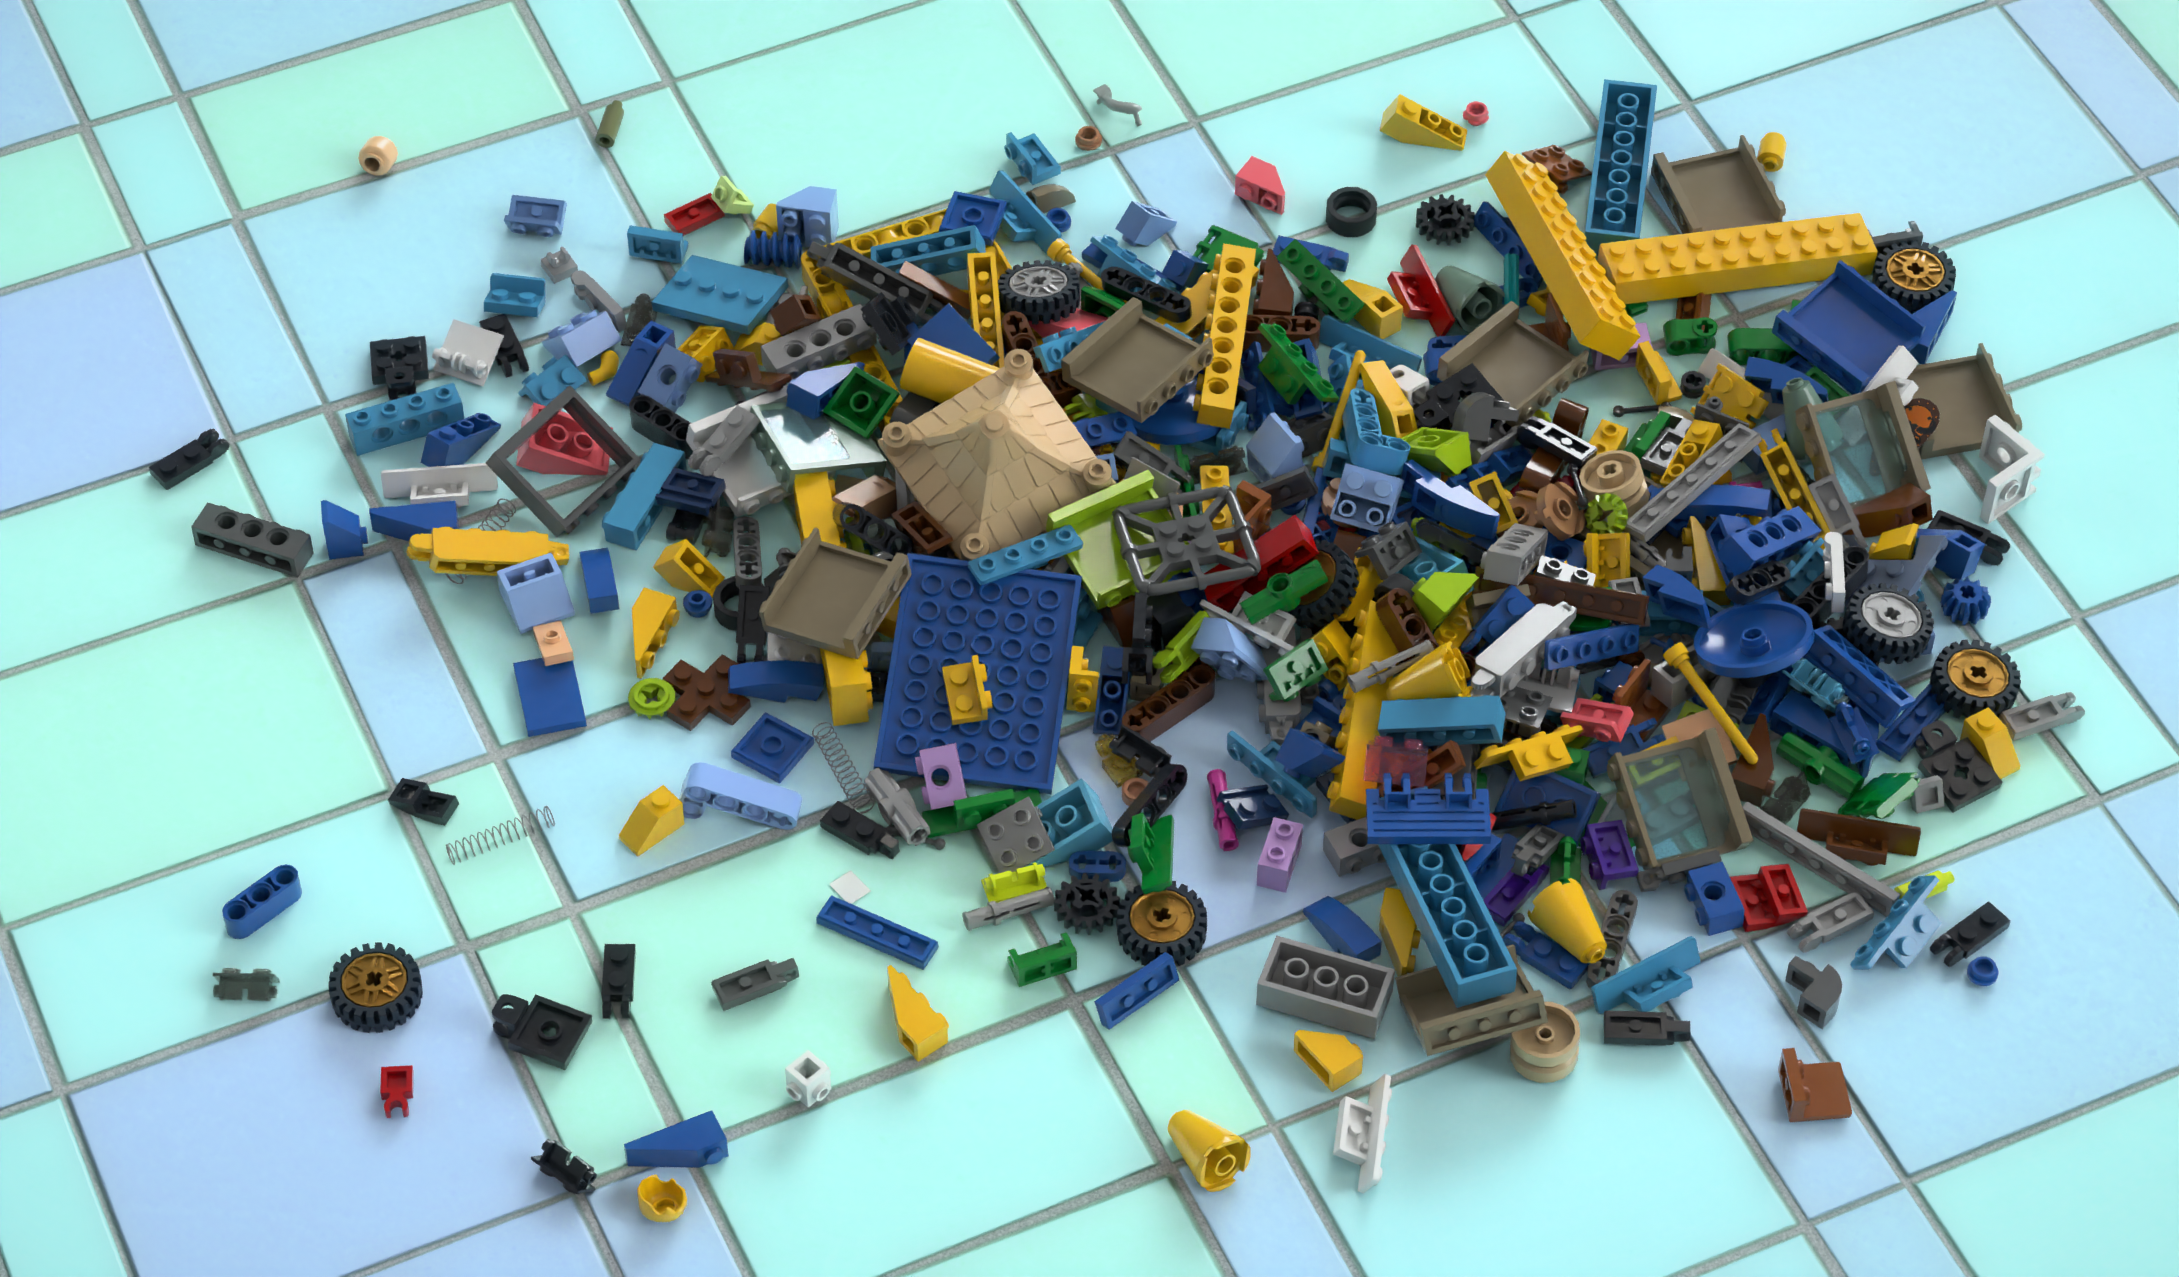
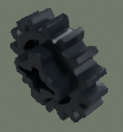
M1440 194L1437 200L1431 196L1429 197V203L1421 202V208H1417L1415 226L1419 228L1420 235L1427 234V241L1436 239L1437 245L1442 241H1446V244L1449 246L1452 240L1461 243L1462 237L1469 238L1470 231L1474 230L1475 213L1471 212L1470 204L1464 205V199L1461 198L1455 201L1454 195H1450L1448 199H1445L1443 194Z
M1083 873L1082 879L1079 880L1073 875L1071 876L1070 884L1063 881L1061 883V890L1055 891L1054 911L1057 912L1058 921L1064 920L1065 929L1072 926L1075 927V934H1079L1082 929H1086L1087 935H1091L1092 929L1095 928L1102 933L1103 925L1106 924L1111 927L1113 925V918H1117L1120 896H1117L1116 887H1110V880L1106 879L1100 882L1098 874H1095L1092 879H1088V875ZM1103 899H1105V901L1107 902L1106 907L1104 906ZM1068 901L1070 902L1071 909L1067 906Z

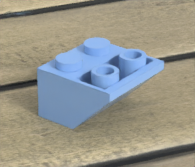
M809 186L777 202L779 240H782L784 233H787L789 241H792L795 234H798L802 247L809 248L813 241L822 246L835 242L839 228L837 189Z
M592 310L586 314L583 312L571 318V323L564 327L560 325L548 332L549 337L541 342L557 360L566 354L574 365L578 367L622 341L606 311L596 313L595 310Z
M1275 412L1270 413L1246 445L1248 468L1261 483L1305 466L1302 461L1304 445L1298 435L1295 436L1290 430L1288 423L1282 421Z
M1345 463L1330 519L1379 533L1378 529L1391 522L1404 480Z
M552 553L497 571L500 594L520 634L533 630L534 626L560 621L575 615L562 572Z
M1203 618L1191 646V649L1200 655L1201 661L1214 666L1218 670L1217 673L1226 679L1232 680L1234 677H1240L1254 682L1255 679L1268 680L1263 671L1267 665L1262 651L1257 644L1226 619Z

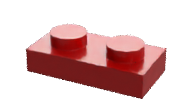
M708 193L664 214V222L673 232L682 233L684 236L725 217V213L711 198L712 194Z

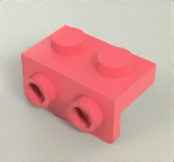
M1577 698L1572 713L1562 712L1560 719L1563 725L1568 724L1570 727L1582 726L1583 731L1577 737L1586 736L1596 738L1602 742L1614 741L1621 743L1634 713L1631 707Z

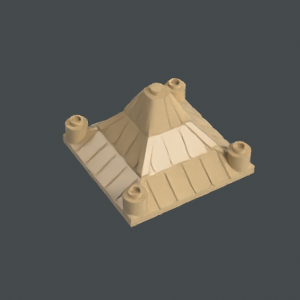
M1023 349L1010 351L1004 359V367L933 408V410L916 418L911 423H889L882 432V438L878 440V445L919 504L952 536L953 541L948 543V545L959 560L971 561L1047 533L1046 524L1049 513L1117 484L1112 478L1110 465L1102 459H1097L1094 452L1033 369L1031 355Z

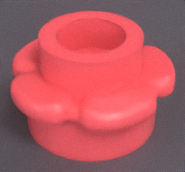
M1471 102L1463 112V118L1468 120V123L1473 126L1484 124L1489 119L1487 106L1482 102Z

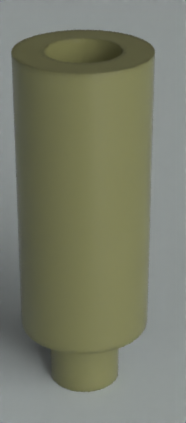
M614 100L612 104L607 105L595 137L596 143L601 147L609 148L614 145L624 116L623 104L618 100Z

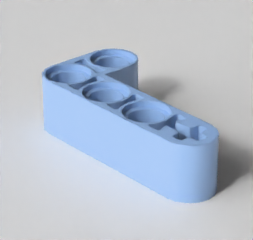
M702 762L694 763L690 766L679 796V800L683 804L684 817L700 818L706 806L784 830L795 828L802 803L801 795L793 790Z

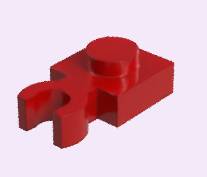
M413 1065L381 1067L380 1094L381 1099L386 1100L384 1110L387 1118H391V1111L396 1107L402 1108L403 1117H408L409 1106L406 1099L413 1098L414 1094Z

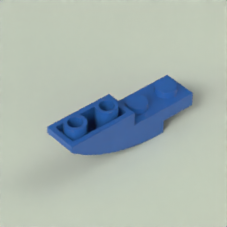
M1413 459L1404 463L1401 479L1404 480L1402 488L1412 495L1411 505L1430 517L1460 531L1487 539L1495 538L1500 518L1498 512L1461 485L1454 488L1449 487Z

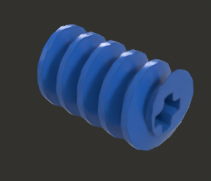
M752 230L750 236L747 237L744 246L745 264H748L752 258L754 265H758L762 259L765 266H769L773 260L774 265L780 267L784 260L787 268H791L794 261L797 269L801 267L802 242H800L798 234H795L793 240L789 241L787 233H784L782 240H778L777 232H773L771 239H768L766 231H763L760 238H757L755 230Z

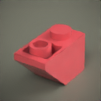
M1251 156L1235 176V195L1282 215L1285 205V191L1276 167Z

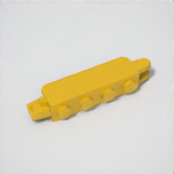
M1775 428L1771 432L1775 443L1778 445L1768 450L1765 440L1761 437L1762 441L1758 444L1762 453L1760 456L1787 511L1799 506L1822 530L1813 542L1820 537L1824 540L1825 535L1831 531L1786 441H1783L1778 429ZM1824 543L1820 547L1822 550L1825 549Z
M451 527L433 528L431 534L421 533V535H412L406 551L407 556L412 560L429 561V568L435 573L497 576L498 570L548 553H552L558 566L567 565L569 561L568 544L549 541L548 534L536 531L522 533L510 532L508 530L484 531L478 528L468 530L452 529Z

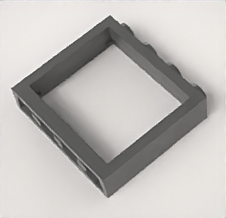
M569 385L496 450L486 461V464L557 538L564 531L569 535L581 523L578 518L582 514H585L587 517L600 506L597 501L602 496L607 500L618 490V487L615 485L621 479L627 482L630 474L635 472L633 468L641 459ZM563 408L620 467L564 519L507 460Z

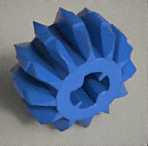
M1968 576L1964 581L1955 578L1952 583H1947L1940 600L1944 616H1951L1952 623L1959 620L1962 621L1964 626L1968 621L1976 625L1979 619H1985L1991 605L1988 587L1980 586L1979 580L1975 582L1970 581Z

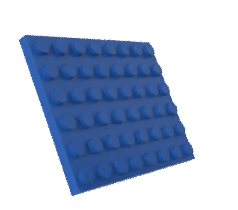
M907 553L912 575L901 591L874 769L879 767L891 774L925 778L924 774L919 775L917 771L915 757H920L919 751L956 743L964 783L1020 791L1034 789L1039 790V793L1052 795L1082 576L1025 569L980 585L968 568L969 561ZM978 655L979 664H985L987 681L983 682L985 691L990 690L993 708L988 709L987 720L952 725L942 667L971 662V656ZM938 768L933 772L932 778L949 781V774L945 769Z

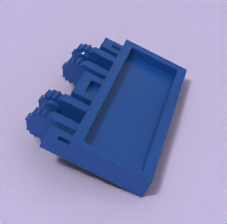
M1383 773L1384 800H1379V789H1366L1367 844H1491L1489 790L1475 789V800H1472L1471 773H1464L1462 777L1464 792H1453L1452 773H1445V800H1441L1440 789H1414V800H1411L1410 773L1402 774V792H1391V774Z

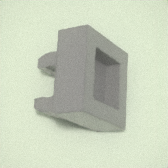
M563 246L560 247V251L554 254L549 252L546 257L541 259V267L554 284L571 277L572 273L578 270L577 264Z
M1938 775L1921 779L1918 783L1919 787L1913 791L1914 795L1911 797L1912 810L1916 813L1945 807L1942 779Z

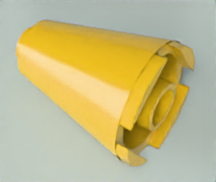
M1451 641L1443 643L1391 679L1389 687L1386 688L1389 701L1397 699L1453 698L1457 696L1471 697L1473 688L1472 685L1467 687L1466 678L1471 677L1460 650L1457 647L1451 649Z
M1572 878L1568 879L1570 883L1562 884L1560 881L1554 882L1543 889L1532 901L1535 907L1532 912L1528 909L1527 913L1530 921L1582 963L1598 962L1603 958L1607 944L1582 886Z
M1190 1110L1176 1112L1170 1118L1168 1133L1201 1187L1210 1192L1221 1191L1236 1181L1233 1177L1239 1170L1245 1171L1251 1157V1148L1241 1136Z

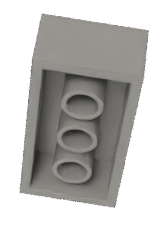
M1276 935L1257 983L1256 1005L1375 1039L1393 992L1395 969Z

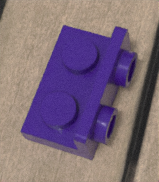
M1622 819L1587 824L1584 836L1580 839V847L1583 855L1588 857L1589 875L1591 880L1596 881L1598 890H1604L1607 882L1610 880L1636 877L1639 868Z

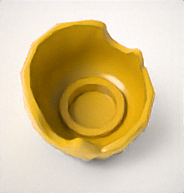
M654 1174L641 1180L637 1188L640 1212L651 1221H674L683 1214L687 1206L685 1189L676 1184L673 1178L665 1182L661 1181Z

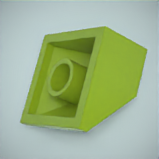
M1421 427L1400 438L1411 446L1407 459H1413L1419 465L1431 471L1444 472L1446 476H1456L1461 474V470L1472 465L1468 432Z
M1434 572L1428 580L1422 577L1412 588V591L1415 593L1412 599L1431 633L1460 604L1479 577L1468 573Z

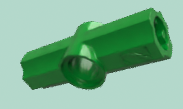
M1316 559L1291 574L1278 573L1273 575L1267 582V588L1239 604L1249 622L1253 625L1277 610L1285 612L1295 609L1300 604L1303 595L1329 580Z
M1787 732L1776 748V754L1800 768L1803 777L1808 782L1814 785L1823 783L1847 799L1853 797L1864 785L1865 778L1840 763L1838 755L1829 747L1820 746L1817 748L1795 733Z

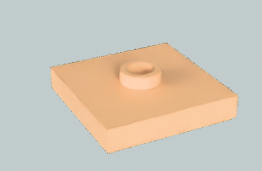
M1709 709L1662 725L1666 740L1676 736L1679 742L1696 738L1704 730L1716 728L1728 766L1738 761L1729 736ZM1680 767L1677 771L1681 781L1685 782L1686 778L1682 767Z

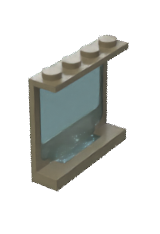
M1896 381L1885 383L1873 390L1817 405L1810 403L1795 411L1796 424L1802 432L1805 441V451L1808 457H1810L1814 468L1815 481L1834 473L1852 509L1909 482L1924 492L1931 489Z
M1716 728L1704 730L1696 738L1622 756L1621 752H1617L1608 760L1607 773L1610 780L1615 782L1618 791L1616 793L1617 803L1621 810L1624 809L1627 818L1626 830L1629 837L1634 840L1636 861L1640 867H1643V870L1656 868L1664 863L1716 849L1717 851L1719 850L1720 855L1745 849L1754 841Z

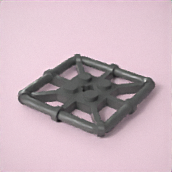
M1227 485L1181 494L1171 492L1167 493L1166 497L1117 506L1112 512L1113 523L1121 544L1120 553L1122 558L1127 561L1132 579L1139 593H1147V598L1194 588L1204 590L1209 585L1244 579L1250 576L1254 577L1261 571L1260 557L1251 536L1252 527L1245 520L1237 496L1232 491V488ZM1215 499L1203 514L1182 518L1179 509L1180 505ZM1228 504L1235 526L1213 530L1211 522L1223 507ZM1169 508L1173 520L1154 523L1134 514ZM1127 526L1153 536L1154 543L1136 546L1132 543ZM1241 539L1248 559L1245 560L1221 550L1218 543ZM1183 541H1191V544L1185 545ZM1159 555L1162 562L1149 579H1145L1138 559ZM1220 563L1232 569L1204 574L1200 566ZM1190 568L1193 577L1161 583L1171 571Z

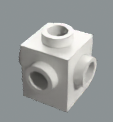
M809 1050L785 1068L786 1091L793 1100H800L809 1108L816 1101L823 1100L830 1092V1068Z

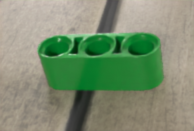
M1736 328L1727 335L1729 358L1739 365H1747L1748 357L1785 364L1799 355L1808 362L1806 358L1773 334L1772 328Z

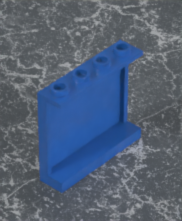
M1839 260L1835 272L1790 312L1787 313L1785 310H1782L1776 315L1772 333L1854 395L1862 393L1899 345L1904 346L1910 352L1920 343L1926 324L1919 317L1912 315L1903 308L1895 299L1887 296L1874 283L1869 282L1857 273L1853 267Z

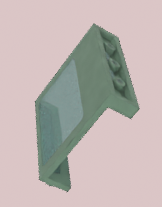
M787 402L751 405L750 412L755 414L760 421L750 434L756 442L757 449L762 452L767 465L771 467L778 483H781L787 494L793 492L795 474L861 468L867 478L873 475L884 477L887 461L871 436L867 440L825 413L813 420L787 407Z

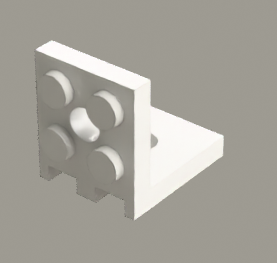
M1997 415L1987 419L1979 458L1999 473L1988 480L1980 515V518L1987 524L2036 492L2037 488L2031 482L2040 476L2041 469L2036 466V463L2045 456L2028 439L2021 436Z

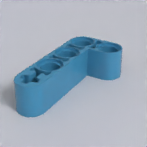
M1352 389L1342 415L1351 463L1379 473L1400 475L1411 446L1400 438L1382 435L1375 397L1366 390Z

